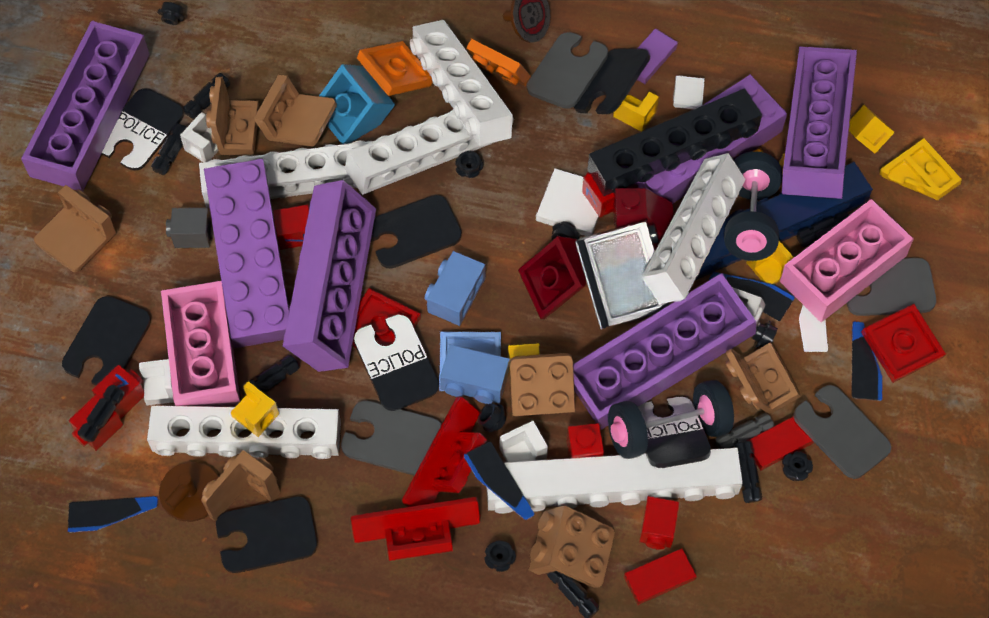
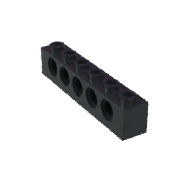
M744 88L590 153L588 171L603 196L611 193L615 194V189L627 188L637 182H646L665 170L672 171L681 163L691 159L698 160L709 151L716 148L723 149L737 139L753 136L759 130L762 113ZM646 154H652L654 157H649ZM620 165H626L628 168H622Z

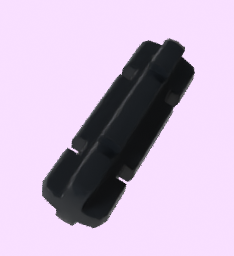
M218 73L211 79L212 83L208 82L193 97L194 101L190 100L184 105V112L191 119H195L202 112L201 109L205 110L211 104L210 87L215 86L216 77H223L226 89L229 87V79L222 73Z
M176 123L170 131L172 135H168L158 152L160 156L155 157L151 164L155 173L165 175L170 168L169 163H173L183 145L180 135L187 128L185 125Z
M846 211L835 214V218L830 216L811 225V228L801 229L797 232V240L803 247L813 244V240L817 241L846 219L849 214Z
M287 355L280 360L281 364L275 363L257 375V380L251 379L248 382L260 391L264 390L266 392L286 379V374L292 375L299 369V365L292 355Z
M115 385L107 387L103 393L104 398L99 399L86 419L88 422L83 423L78 431V435L87 442H93L100 433L98 429L104 427L116 409L115 404H119L124 396V391Z
M741 441L735 444L734 448H738L742 486L745 487V490H742L745 503L759 502L762 500L761 487L757 486V483H760L756 459L752 458V454H754L753 443L751 441Z
M558 571L547 573L554 584H559V590L575 607H579L578 611L585 618H591L598 612L599 605L592 597H587L588 592L577 580Z

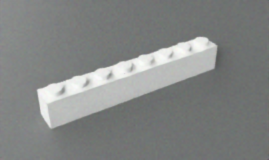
M738 448L711 449L710 457L704 461L667 468L653 467L648 462L646 454L632 459H624L621 455L504 463L533 511H541L546 507H560L564 505L572 509L582 504H590L592 507H604L613 502H621L623 505H635L640 503V501L647 500L648 496L666 500L685 498L686 501H698L706 496L729 499L739 494L742 486ZM487 488L488 511L495 510L496 513L502 514L514 511Z

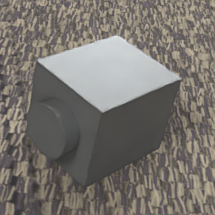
M172 208L171 219L166 221V235L171 237L175 248H210L212 221L208 208Z

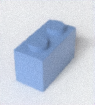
M453 251L448 260L444 259L438 270L439 278L435 284L431 283L424 299L427 300L428 313L460 326L486 278L485 264Z
M449 344L440 375V390H445L447 394L455 397H461L462 395L474 397L477 401L484 404H491L492 402L500 404L509 373V358Z

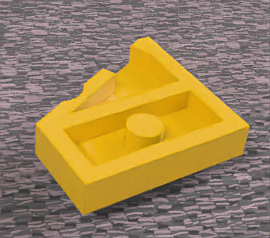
M922 139L880 169L879 173L885 179L936 200H939L959 186L962 181L958 174L925 139Z

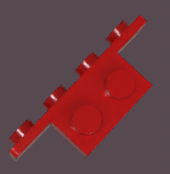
M456 397L403 496L402 502L407 507L432 504L439 492L460 493L467 483L471 468L465 460L464 454L485 444L487 439L480 433L471 432L480 412L463 397Z
M476 497L351 516L354 542L359 543L386 538L389 561L453 551L450 528L480 523L479 506Z

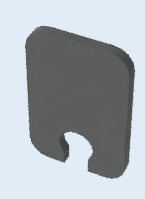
M571 32L561 34L527 83L528 93L535 98L561 108L568 109L574 107L607 60V47L593 41L590 45L589 53L583 57H577L571 51L579 45L582 36Z
M904 258L870 284L871 292L868 295H856L846 303L848 310L857 316L894 314L912 304H915L920 313L930 312L936 305V294L929 263L922 258Z
M827 385L815 394L820 402L829 406L831 417L821 418L817 416L813 411V407L806 400L794 411L795 422L849 478L858 479L891 452L889 440L836 386Z
M364 400L355 405L350 421L371 423L375 429L374 433L368 439H359L354 434L345 432L341 448L344 455L351 459L415 476L441 427V423L434 418L401 409L389 411L382 404Z

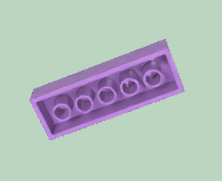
M91 21L21 158L29 177L60 186L67 185L71 189H79L83 192L150 55L144 35Z
M799 47L783 166L782 194L842 199L857 50Z
M749 75L704 105L745 88L762 113L759 130L753 136L737 139L723 149L716 148L707 152L698 160H688L672 171L665 170L654 175L646 182H637L627 188H646L673 204L685 196L704 159L729 153L734 161L738 156L754 151L782 132L787 113ZM646 154L649 157H654L652 154ZM620 165L622 168H628L626 165Z
M263 159L204 168L229 332L234 348L284 340L289 316V303Z
M344 180L314 186L283 341L284 348L318 372L343 369L349 366L376 208Z
M721 273L691 291L685 299L673 302L573 364L574 391L595 423H599L600 430L608 426V413L612 405L623 401H631L639 407L726 353L727 350L734 348L755 335L756 320Z

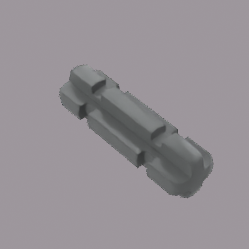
M767 413L756 417L755 421L750 420L732 429L731 433L718 436L716 438V445L719 449L734 448L738 442L747 441L774 426L773 420Z

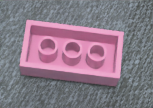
M871 199L786 263L780 282L820 322H823L904 259L914 239Z
M222 281L162 290V305L175 405L194 407L237 406L240 402V393Z

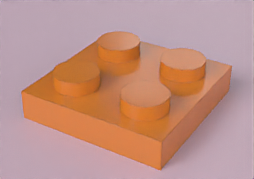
M474 39L470 40L466 49L473 55L472 59L478 63V67L491 74L495 70L496 73L502 76L501 78L514 86L518 82L524 86L527 85L531 76L520 63Z
M403 41L361 49L358 53V61L388 96L430 87L433 83L429 72L422 68L419 59L413 55L412 51Z

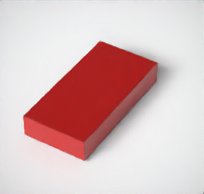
M794 416L747 440L753 443L754 454H752V458L756 459V465L760 471L783 460L784 456L788 453L794 454V452L800 451L814 443L795 422Z
M682 548L624 573V578L637 605L692 582L697 577Z

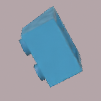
M342 64L319 95V97L333 98L337 103V107L327 126L341 144H350L380 126L395 106L394 102L363 66Z

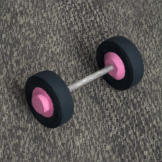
M754 151L744 153L734 160L746 179L739 192V196L751 200L750 211L733 216L728 221L724 232V242L728 251L735 257L747 261H757L769 257L775 252L779 243V229L776 222L768 215L756 212L757 200L768 198L779 189L782 181L781 166L773 156L764 152Z
M717 380L702 382L694 389L693 406L695 410L645 422L641 411L631 401H623L612 405L608 413V428L616 451L624 459L639 457L647 450V428L698 416L704 432L710 437L729 433L734 425V409L727 389Z

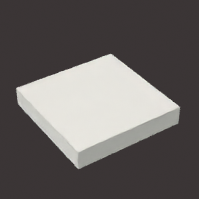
M554 169L537 212L536 221L551 226L561 222H570L576 227V231L584 236L592 235L599 216L582 193L583 177Z

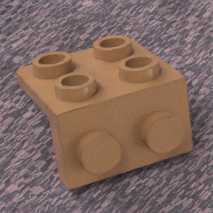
M278 75L257 111L254 120L269 141L314 146L337 107V103L333 98L299 94L288 76Z
M216 77L215 86L210 87L212 109L211 111L208 110L206 114L207 128L212 130V142L216 143L220 155H254L258 127L254 117L260 108L259 102L230 100L223 77Z
M65 185L58 192L64 208L34 237V242L39 248L70 271L78 272L116 234V231L111 222L112 215L106 208L101 205L96 207L84 192L79 189L74 191Z
M768 343L744 358L733 349L726 351L729 358L726 361V365L735 378L739 377L743 384L740 391L748 404L752 403L757 410L762 409L770 415L801 397L773 344Z
M570 354L516 356L510 359V401L513 416L575 412L573 359Z
M244 450L238 456L231 457L225 464L224 472L216 481L212 480L203 490L201 501L209 517L216 521L248 485L273 502L280 494L276 482L278 479L273 474V466L262 457L256 460Z
M565 505L544 511L538 522L539 532L536 543L531 549L529 571L538 575L558 571L593 588L602 586L614 539L613 528Z

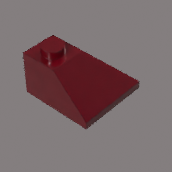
M646 188L615 189L613 203L614 228L647 219L649 226L655 225L659 242L654 244L657 249L673 219V204ZM638 232L615 238L616 259L645 258Z
M557 236L518 269L540 319L547 318L586 285L587 281L575 243L577 239Z

